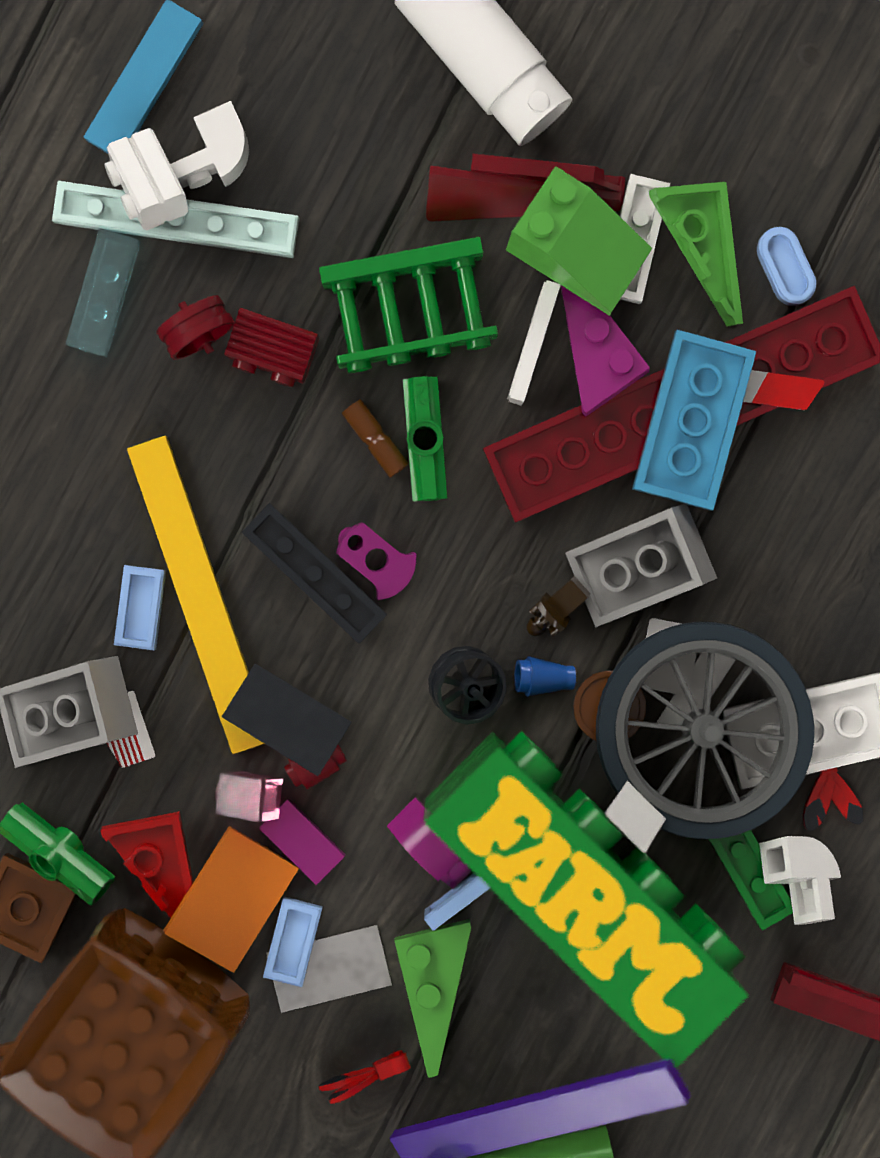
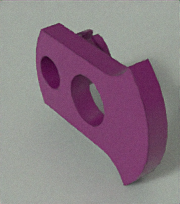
M363 522L353 527L344 528L338 535L339 545L336 554L374 584L377 600L396 595L412 579L416 567V553L414 551L411 553L398 552ZM353 535H358V543L353 547H348L349 538ZM375 548L382 549L387 557L384 567L377 571L368 569L365 563L366 555Z

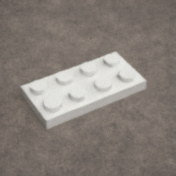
M879 672L806 689L813 711L815 727L813 753L806 774L880 757ZM762 700L724 708L722 716L724 718ZM775 702L725 724V729L780 735L777 706ZM727 735L731 747L766 772L769 771L776 757L779 740ZM731 753L739 788L746 789L759 784L764 775Z

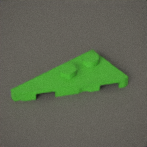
M716 182L670 186L649 190L651 201L725 325L736 326L743 324L727 183Z
M470 919L439 926L434 931L427 929L398 936L394 939L428 1078L438 1076L471 932Z

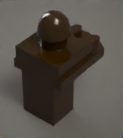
M575 576L552 596L546 592L538 603L529 610L536 617H532L528 621V633L532 636H540L548 628L551 636L555 637L566 628L571 620L568 615L589 597L590 592Z

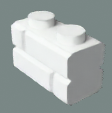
M148 128L132 134L129 139L125 137L109 143L107 150L110 161L104 163L105 169L112 185L115 187L121 184L125 195L120 196L130 220L137 217L143 230L147 231L164 224L166 220L170 222L187 214L186 195L153 129Z

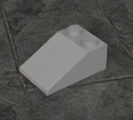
M687 504L667 509L565 553L574 576L590 592L585 603L595 627L717 579Z
M118 656L87 661L0 688V712L15 768L138 734Z

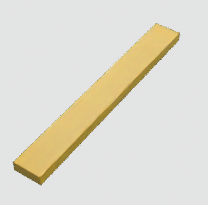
M162 436L127 448L231 752L235 754L264 744L263 742L221 717L249 672L168 437Z

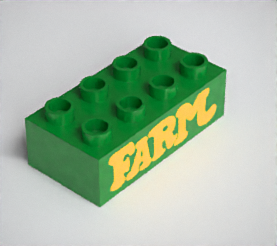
M492 731L425 799L424 823L663 1060L670 1058L677 1069L749 996L732 974V971L746 956L730 940L731 938L696 903L681 918L672 910L685 896L672 883L673 880L645 852H642L636 846L622 860L611 849L624 835L585 792L579 788L564 803L550 789L562 776V773L555 767L556 764L523 731H520L507 745Z

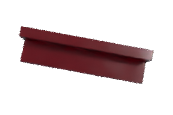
M783 962L770 998L774 1004L880 1041V996Z

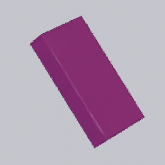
M289 798L259 828L315 885L346 855Z

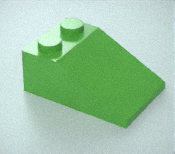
M555 166L513 229L506 251L610 316L653 248L591 188Z

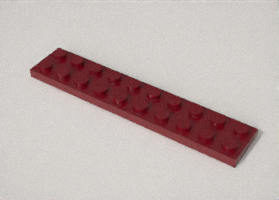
M855 285L725 342L756 351L752 366L754 371L820 379L824 381L822 388L880 363V342ZM665 369L637 380L586 417L582 413L580 405L483 448V452L514 523L638 469ZM743 402L737 425L778 407Z

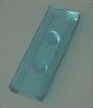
M99 228L65 345L107 358L141 243L138 239Z

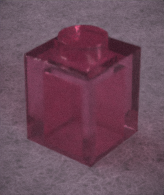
M244 771L220 773V780L215 791L217 800L216 814L255 822L278 819L283 778Z

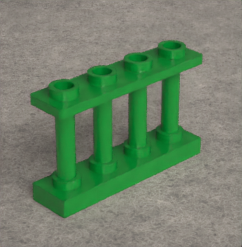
M480 237L319 267L324 290L332 289L333 294H337L348 354L336 356L338 367H347L348 373H357L372 369L371 363L387 360L388 366L411 362V355L427 352V358H436L451 354L452 347L466 345L468 351L490 347V340L497 339L498 330L497 326L483 327L472 269L476 267L475 261L482 260L483 249ZM451 266L452 271L457 272L468 331L444 335L433 275L436 274L435 269ZM412 274V278L417 279L428 338L404 343L393 283L396 282V276ZM372 281V286H377L388 346L364 350L353 291L357 289L356 284Z

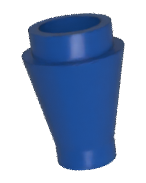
M527 656L526 660H517L514 672L516 692H524L527 697L561 690H573L575 687L576 670L574 666H565Z

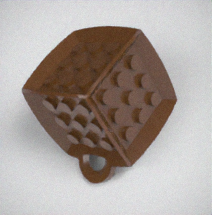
M126 908L114 910L102 919L90 941L41 1000L16 1040L0 1044V1087L47 1127L95 1158H153L188 1114L217 1069L232 1040L245 1025L250 1012L249 995L208 959L166 935L161 927Z

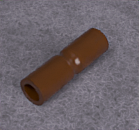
M361 399L342 412V415L359 438L368 445L369 451L389 478H392L409 465L390 437L383 433L381 425Z

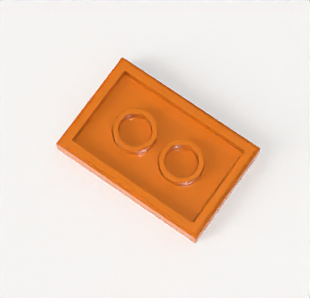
M229 826L164 928V933L234 973L299 868L294 863Z

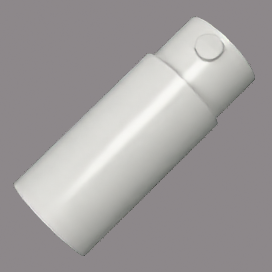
M395 0V5L477 103L488 115L493 114L519 146L529 143L540 135L571 104L572 97L546 68L547 61L496 0Z

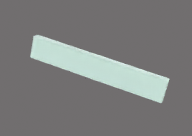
M58 181L52 217V221L55 224L294 258L299 217L297 215L186 199L188 212L185 216L170 222L166 220L164 224L146 231L145 229L143 230L137 217L129 219L120 196L125 195L124 190Z

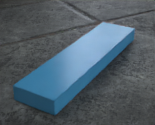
M170 0L164 2L83 136L87 142L108 154L107 147L109 143L125 137L129 139L132 134L138 133L203 25L202 19Z

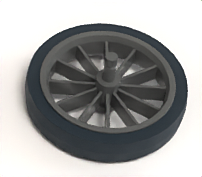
M692 622L672 626L647 637L623 657L608 678L600 698L596 717V742L600 762L608 781L617 795L628 781L666 818L660 828L661 830L695 839H717L739 835L760 826L775 816L791 800L803 782L809 768L814 747L815 727L810 699L804 684L792 665L778 650L757 635L742 628L716 622ZM704 652L708 653L703 709H698L675 658ZM716 653L733 658L746 666L712 712L710 711ZM667 662H670L692 711L689 714H685L643 684L655 670ZM751 670L755 672L765 683L772 696L720 719L719 715ZM640 687L684 718L682 725L628 720L633 700ZM775 702L779 714L780 735L724 730L723 725ZM628 725L681 730L683 736L632 758L627 730ZM732 735L779 740L776 757L769 771L766 772L722 740L723 736ZM687 742L689 744L687 749L657 791L654 790L642 777L636 764ZM718 744L764 775L759 784L740 798L715 747ZM699 749L694 805H684L663 796L694 750ZM706 749H710L733 801L729 803L701 807Z

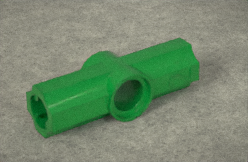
M423 376L403 379L412 502L448 499L438 377ZM421 429L433 431L437 438L435 446L429 450L417 448L413 442L416 432Z
M23 802L14 805L0 822V834L29 856L31 866L41 877L49 881L58 879L90 906L97 903L113 884L116 876L84 852L83 844L77 835L62 826L55 829Z

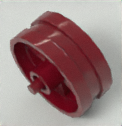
M214 295L201 299L189 306L185 301L179 303L178 306L181 311L167 319L157 329L156 333L168 347L167 351L171 358L178 360L203 349L207 355L212 353L214 349L211 344L226 335L233 328L235 321L230 313L226 312L225 304L220 296Z

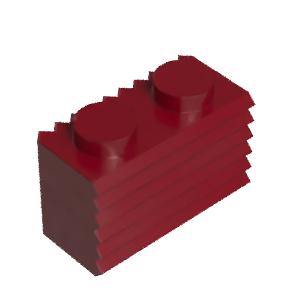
M240 308L225 349V355L233 360V368L250 374H255L256 369L259 368L272 373L270 380L293 387L295 381L305 384L320 337L317 333Z

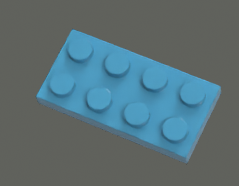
M681 330L675 331L632 490L710 511L714 510L756 351Z

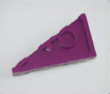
M560 285L578 382L581 409L586 417L646 375L650 367L611 316Z

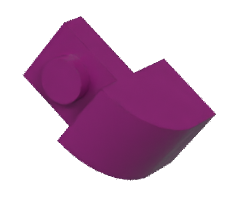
M415 797L387 827L405 850L437 881L441 879L454 889L468 876L472 869L424 823L425 805Z

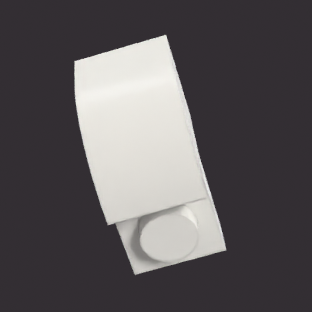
M231 101L194 117L207 148L170 164L182 188L187 186L190 189L201 187L212 180L211 175L219 173L226 187L234 182L243 172L248 160L249 145Z
M786 836L759 843L764 884H789L794 924H812L835 919L830 880L841 878V874L830 850L820 841L803 836Z

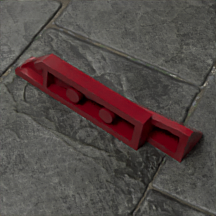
M473 154L471 171L430 166L426 218L432 222L522 217L555 166L591 188L607 205L617 212L622 209L626 178L623 176L604 175V169L590 165Z

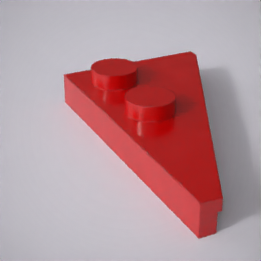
M180 811L102 826V837L106 842L109 840L124 859V865L132 874L140 879L142 887L160 910L165 911L171 918L194 882Z

